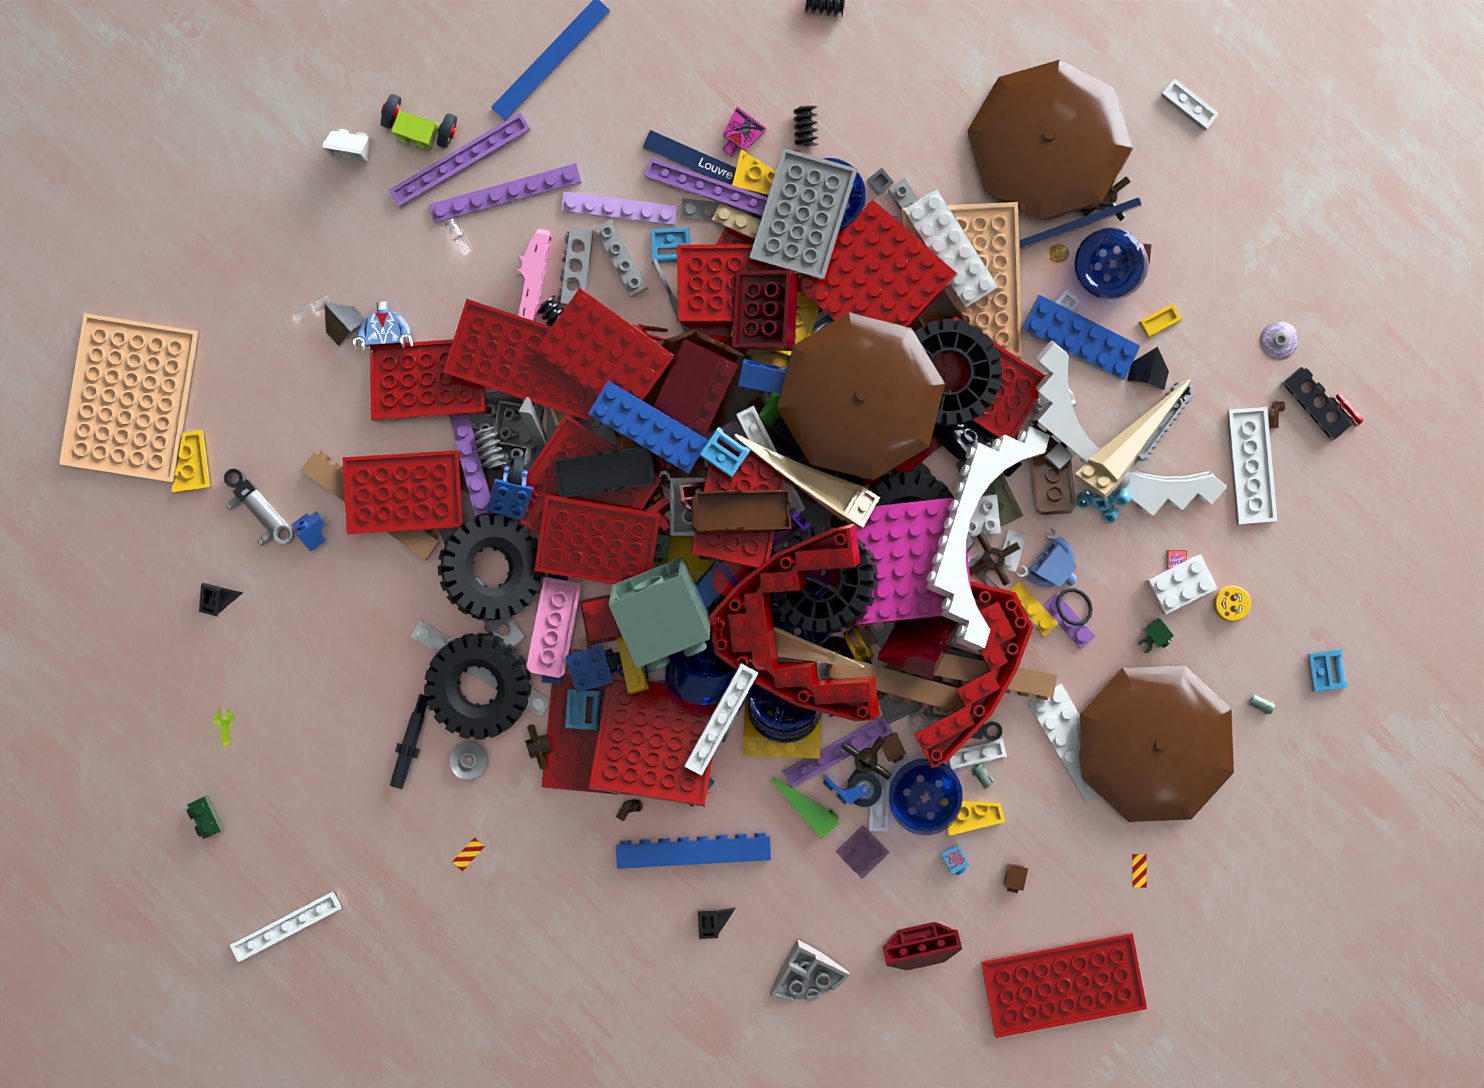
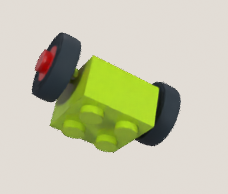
M390 94L381 109L380 125L387 129H391L393 126L392 133L398 139V142L408 145L410 142L415 145V148L426 151L427 149L432 150L437 137V145L439 147L447 148L451 140L456 135L457 116L447 113L442 123L436 124V122L401 111V97Z

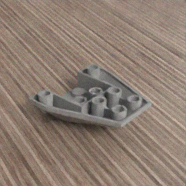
M501 391L486 393V413L469 415L474 434L477 431L495 427L492 429V432H498L494 439L500 440L496 447H502V450L498 452V454L505 456L502 460L511 463L513 456H519L524 458V466H526L537 449L519 413L525 399ZM532 402L542 424L543 405Z

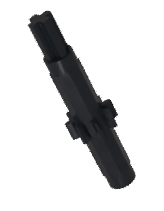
M419 694L414 712H412L403 742L402 744L397 743L395 752L399 753L389 786L403 790L412 758L418 757L420 750L416 748L425 719L424 713L427 707L426 702L429 700L428 696Z

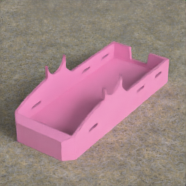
M539 229L534 234L524 257L519 256L522 266L519 270H516L522 273L519 276L525 278L518 316L534 321L537 320V310L539 309L551 247V231Z
M544 577L526 666L530 673L555 678L565 675L567 667L565 656L570 653L582 584Z

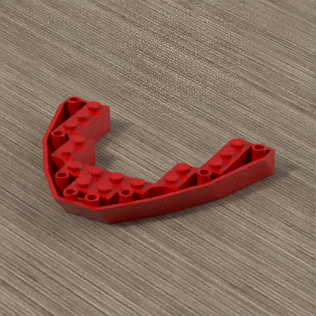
M856 524L828 530L776 553L739 582L711 613L709 618L714 654L735 670L742 663L758 672L753 683L799 707L852 721L875 720L880 714L875 676L819 680L817 663L814 661L779 663L770 592L798 591L805 587L804 571L848 568L855 567L860 563Z
M970 581L976 606L990 629L985 648L979 650L989 672L956 689L965 707L913 733L931 768L948 761L992 716L1018 670L1034 626L1016 592ZM871 624L857 626L858 630H861Z

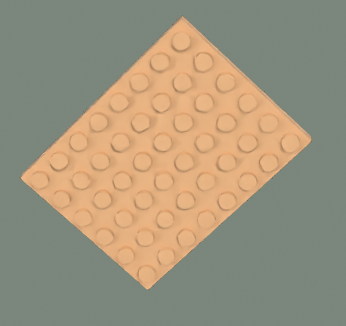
M1018 202L947 205L998 288L966 308L951 284L945 288L946 292L970 325H975L983 330L982 332L986 336L988 335L993 342L1016 357L1023 356ZM902 208V225L925 244L906 214L905 208ZM917 318L909 328H912L915 332L924 326Z
M84 313L59 464L174 483L199 332Z

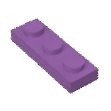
M1056 593L1042 606L1081 649L1095 635L1085 624L1073 626L1066 623L1060 617L1056 606L1059 595ZM1061 598L1060 606L1064 616L1071 621L1081 622V619Z

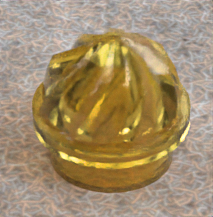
M1062 244L1052 245L1050 259L1056 263L1066 261L1069 257L1068 248Z

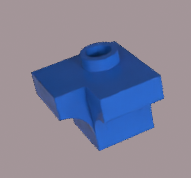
M317 511L311 516L306 513L292 524L297 536L310 552L326 541L321 532V528L325 523Z

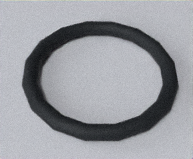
M1068 588L1057 597V612L1066 623L1073 626H1081L1089 621L1093 608L1089 597L1083 591L1076 588ZM1075 592L1085 598L1089 611L1088 616L1084 620L1074 622L1064 616L1060 606L1061 598L1064 594Z

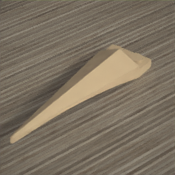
M1190 379L1091 456L1088 462L1075 474V478L1103 498L1111 494L1118 487L1154 431L1190 385Z
M734 435L738 442L750 448V451L842 521L845 520L850 524H856V528L859 530L864 527L880 499L879 496L865 487L818 471L773 452L742 436Z
M774 626L778 657L864 668L862 664Z

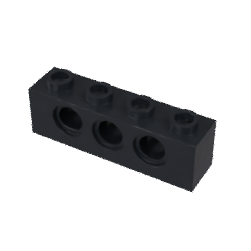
M1300 367L1286 378L1282 385L1326 436L1333 441L1352 425L1349 422L1351 419L1344 411L1341 412L1337 408L1338 403L1332 397L1329 398L1324 393L1326 391L1319 382L1316 383L1312 379L1313 374L1307 368ZM1303 383L1309 385L1310 391L1308 393H1304L1301 390ZM1316 397L1322 400L1320 408L1314 405ZM1328 412L1334 414L1335 420L1333 422L1327 420L1326 415Z

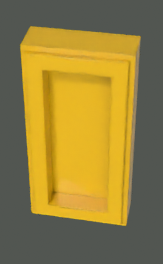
M1174 303L1140 320L1139 323L1147 338H1150L1181 321L1182 318Z

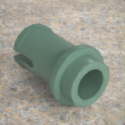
M1256 694L1253 695L1249 703L1250 706L1263 711L1265 715L1267 713L1271 714L1275 707V704L1272 703L1273 701L1270 700L1269 702Z
M980 763L972 769V775L976 776L983 788L986 789L994 783V780L984 769L985 765L982 766Z

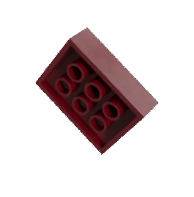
M791 270L736 271L732 348L792 351V347L795 345L799 278L797 273Z
M684 339L653 407L692 431L705 436L738 367L737 363Z
M944 616L924 618L920 621L918 619L897 621L877 660L932 680L956 634L958 622Z

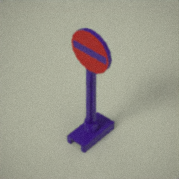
M794 507L789 510L792 529L789 531H778L774 535L772 548L798 527L803 531L810 527ZM723 561L714 570L712 577L713 585L720 594L727 597L739 582L751 574L749 571L750 567Z

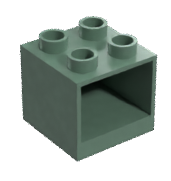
M684 556L612 585L609 607L636 668L647 665L649 671H654L669 664V655L683 650L685 656H692L706 649L705 641L710 639L709 613Z

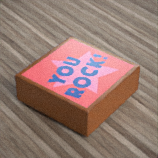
M1167 550V569L1187 560V550Z

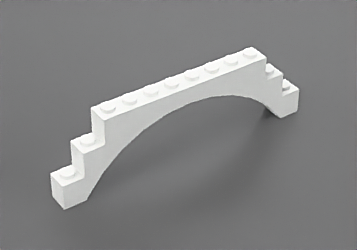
M1051 340L1036 357L1040 362L1038 366L1045 372H1048V374L1036 386V389L1039 391L1037 395L1047 404L1035 418L1038 421L1037 425L1046 432L1048 429L1052 432L1053 435L1051 437L1058 443L1064 442L1067 445L1066 449L1073 455L1076 453L1082 457L1080 461L1086 464L1088 459L1098 452L1099 449L1083 431L1071 404L1068 387L1069 355ZM1131 470L1130 482L1126 488L1130 490L1132 495L1130 502L1136 501L1139 504L1138 508L1143 513L1147 514L1149 512L1154 516L1166 501L1175 509L1179 507L1183 510L1195 495L1204 503L1208 501L1213 504L1227 486L1210 471L1184 477H1160Z
M1033 427L1021 430L1017 440L1003 435L993 441L991 448L978 443L967 450L966 464L961 469L960 475L962 476L955 488L956 495L949 506L950 514L944 522L945 530L938 541L939 549L932 560L934 565L932 571L927 576L928 584L926 588L947 597L942 603L943 611L941 615L961 624L956 633L958 636L956 642L975 651L985 648L990 629L976 606L968 581L965 561L966 538L970 519L982 494L989 484L1005 469L1017 462L1045 453L1050 435Z

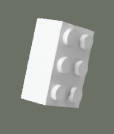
M1201 554L1146 580L1163 615L1218 589Z

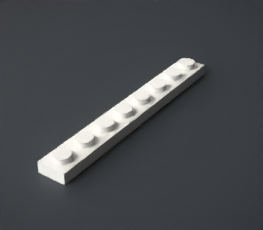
M420 620L410 636L436 653L453 640ZM478 666L467 668V672L495 689L498 686L494 675L492 676L489 670L483 667L479 669ZM531 688V695L528 697L529 702L526 708L542 717L550 704V699Z

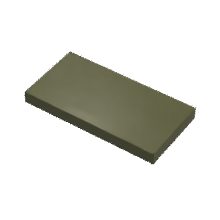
M960 461L955 464L959 473L966 464V461ZM1001 473L989 484L982 496L997 495L1000 527L1023 516L1003 473Z

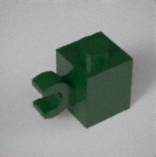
M1156 618L1143 629L1147 637L1141 639L1137 644L1140 646L1144 642L1147 643L1148 648L1144 653H1149L1152 650V644L1157 648L1161 646L1165 648L1172 642L1171 638L1174 635L1160 618Z

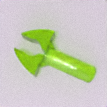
M219 709L213 723L218 722L221 725L222 745L226 746L230 744L229 724L231 721L236 720L233 713L226 709L227 718L224 722V719L221 718V709Z

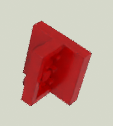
M664 496L646 511L661 514L658 531L661 535L668 536L670 535L671 526L669 519L664 514L670 511V502Z

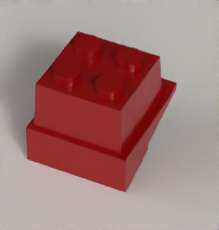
M610 595L579 600L588 646L617 640L616 638L622 636L609 607Z

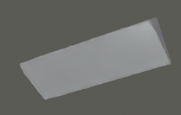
M526 397L519 413L536 449H543L547 444L546 432L530 398Z

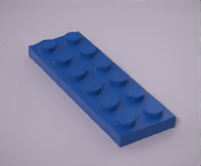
M1042 295L1037 296L1022 327V330L1048 343L1052 340L1065 352L1121 380L1125 379L1140 348V345Z
M610 381L606 383L588 413L589 416L687 474L690 473L699 458V454L709 441Z

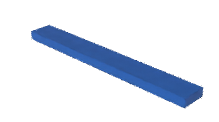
M593 0L491 108L506 121L599 24L610 10L600 0Z

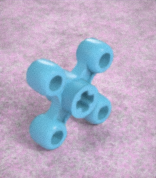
M1127 488L1116 492L1113 491L1106 498H1103L1096 492L1091 493L1090 491L1083 490L1079 493L1076 501L1081 508H1088L1093 504L1095 508L1103 511L1102 516L1106 522L1113 523L1119 515V509L1113 503L1121 506L1127 505L1132 495Z

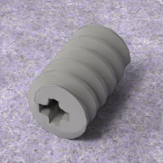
M495 427L477 431L473 435L474 438H480L475 444L481 445L477 451L484 453L480 456V460H486L482 467L488 469L507 464L506 462H500V459L505 456L498 454L502 447H496L500 440L494 439L498 435V432H492V429Z

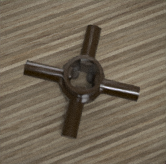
M1125 176L1110 189L1108 193L1111 198L1110 201L1105 199L1101 204L1081 211L1084 217L1088 216L1098 207L1110 208L1116 206L1117 192L1130 183L1129 178ZM1124 213L1116 215L1120 222L1126 218Z
M983 532L976 535L985 552L982 555V561L969 568L970 576L987 568L996 571L1003 586L1011 583L1002 566L1006 556L1021 549L1016 542L1000 550L998 548H991ZM992 553L999 557L995 565L988 562L989 555Z
M530 724L527 726L530 739L525 740L530 759L536 757L539 768L543 770L547 768L544 755L553 751L548 735L538 736L535 726Z
M879 736L871 748H864L860 751L844 741L840 748L855 757L856 765L855 771L847 782L857 773H868L873 770L889 780L892 773L877 764V752L885 742L883 737ZM867 757L870 758L869 764H866V762L863 761Z

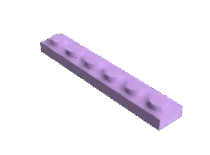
M563 192L561 211L675 226L677 206Z

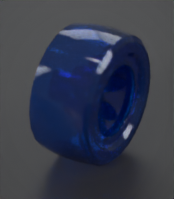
M1117 227L1103 228L1091 233L1082 241L1075 256V272L1083 288L1090 294L1105 300H1119L1136 292L1144 283L1149 269V257L1142 241L1133 233ZM1116 246H1119L1121 250L1119 254L1114 253ZM1102 249H1105L1107 252L1104 257L1100 256ZM1125 257L1128 258V265L1124 264L1123 259ZM1111 260H1117L1116 268L1110 267V264H1112L1110 263ZM1096 263H1101V270L1095 269ZM1120 271H1124L1125 274L1120 279L1118 277V273ZM1107 273L1111 275V279L1109 281H1105L1104 276Z
M712 641L708 642L706 649L692 656H685L683 650L669 655L670 663L665 668V684L667 689L677 698L698 705L718 704L737 670L714 654Z

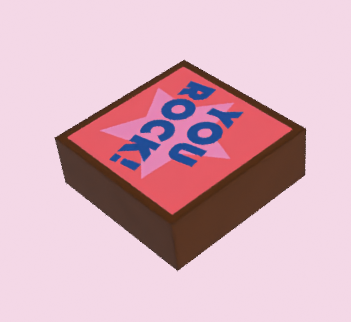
M869 626L859 631L868 648L878 643Z

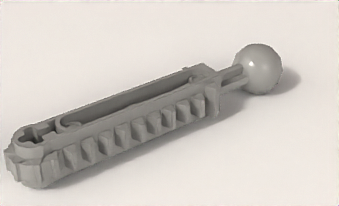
M1184 382L1175 383L1174 386L1170 388L1171 392L1165 394L1166 397L1175 389H1177L1180 385H1182ZM1189 385L1181 395L1182 397L1177 400L1115 490L1125 489L1130 482V471L1136 463L1150 458L1149 454L1153 453L1152 449L1156 448V444L1161 442L1160 438L1165 437L1164 432L1170 430L1168 426L1174 425L1173 421L1178 419L1177 415L1183 413L1181 409H1185L1187 407L1186 404L1190 403L1192 397H1194L1192 386Z

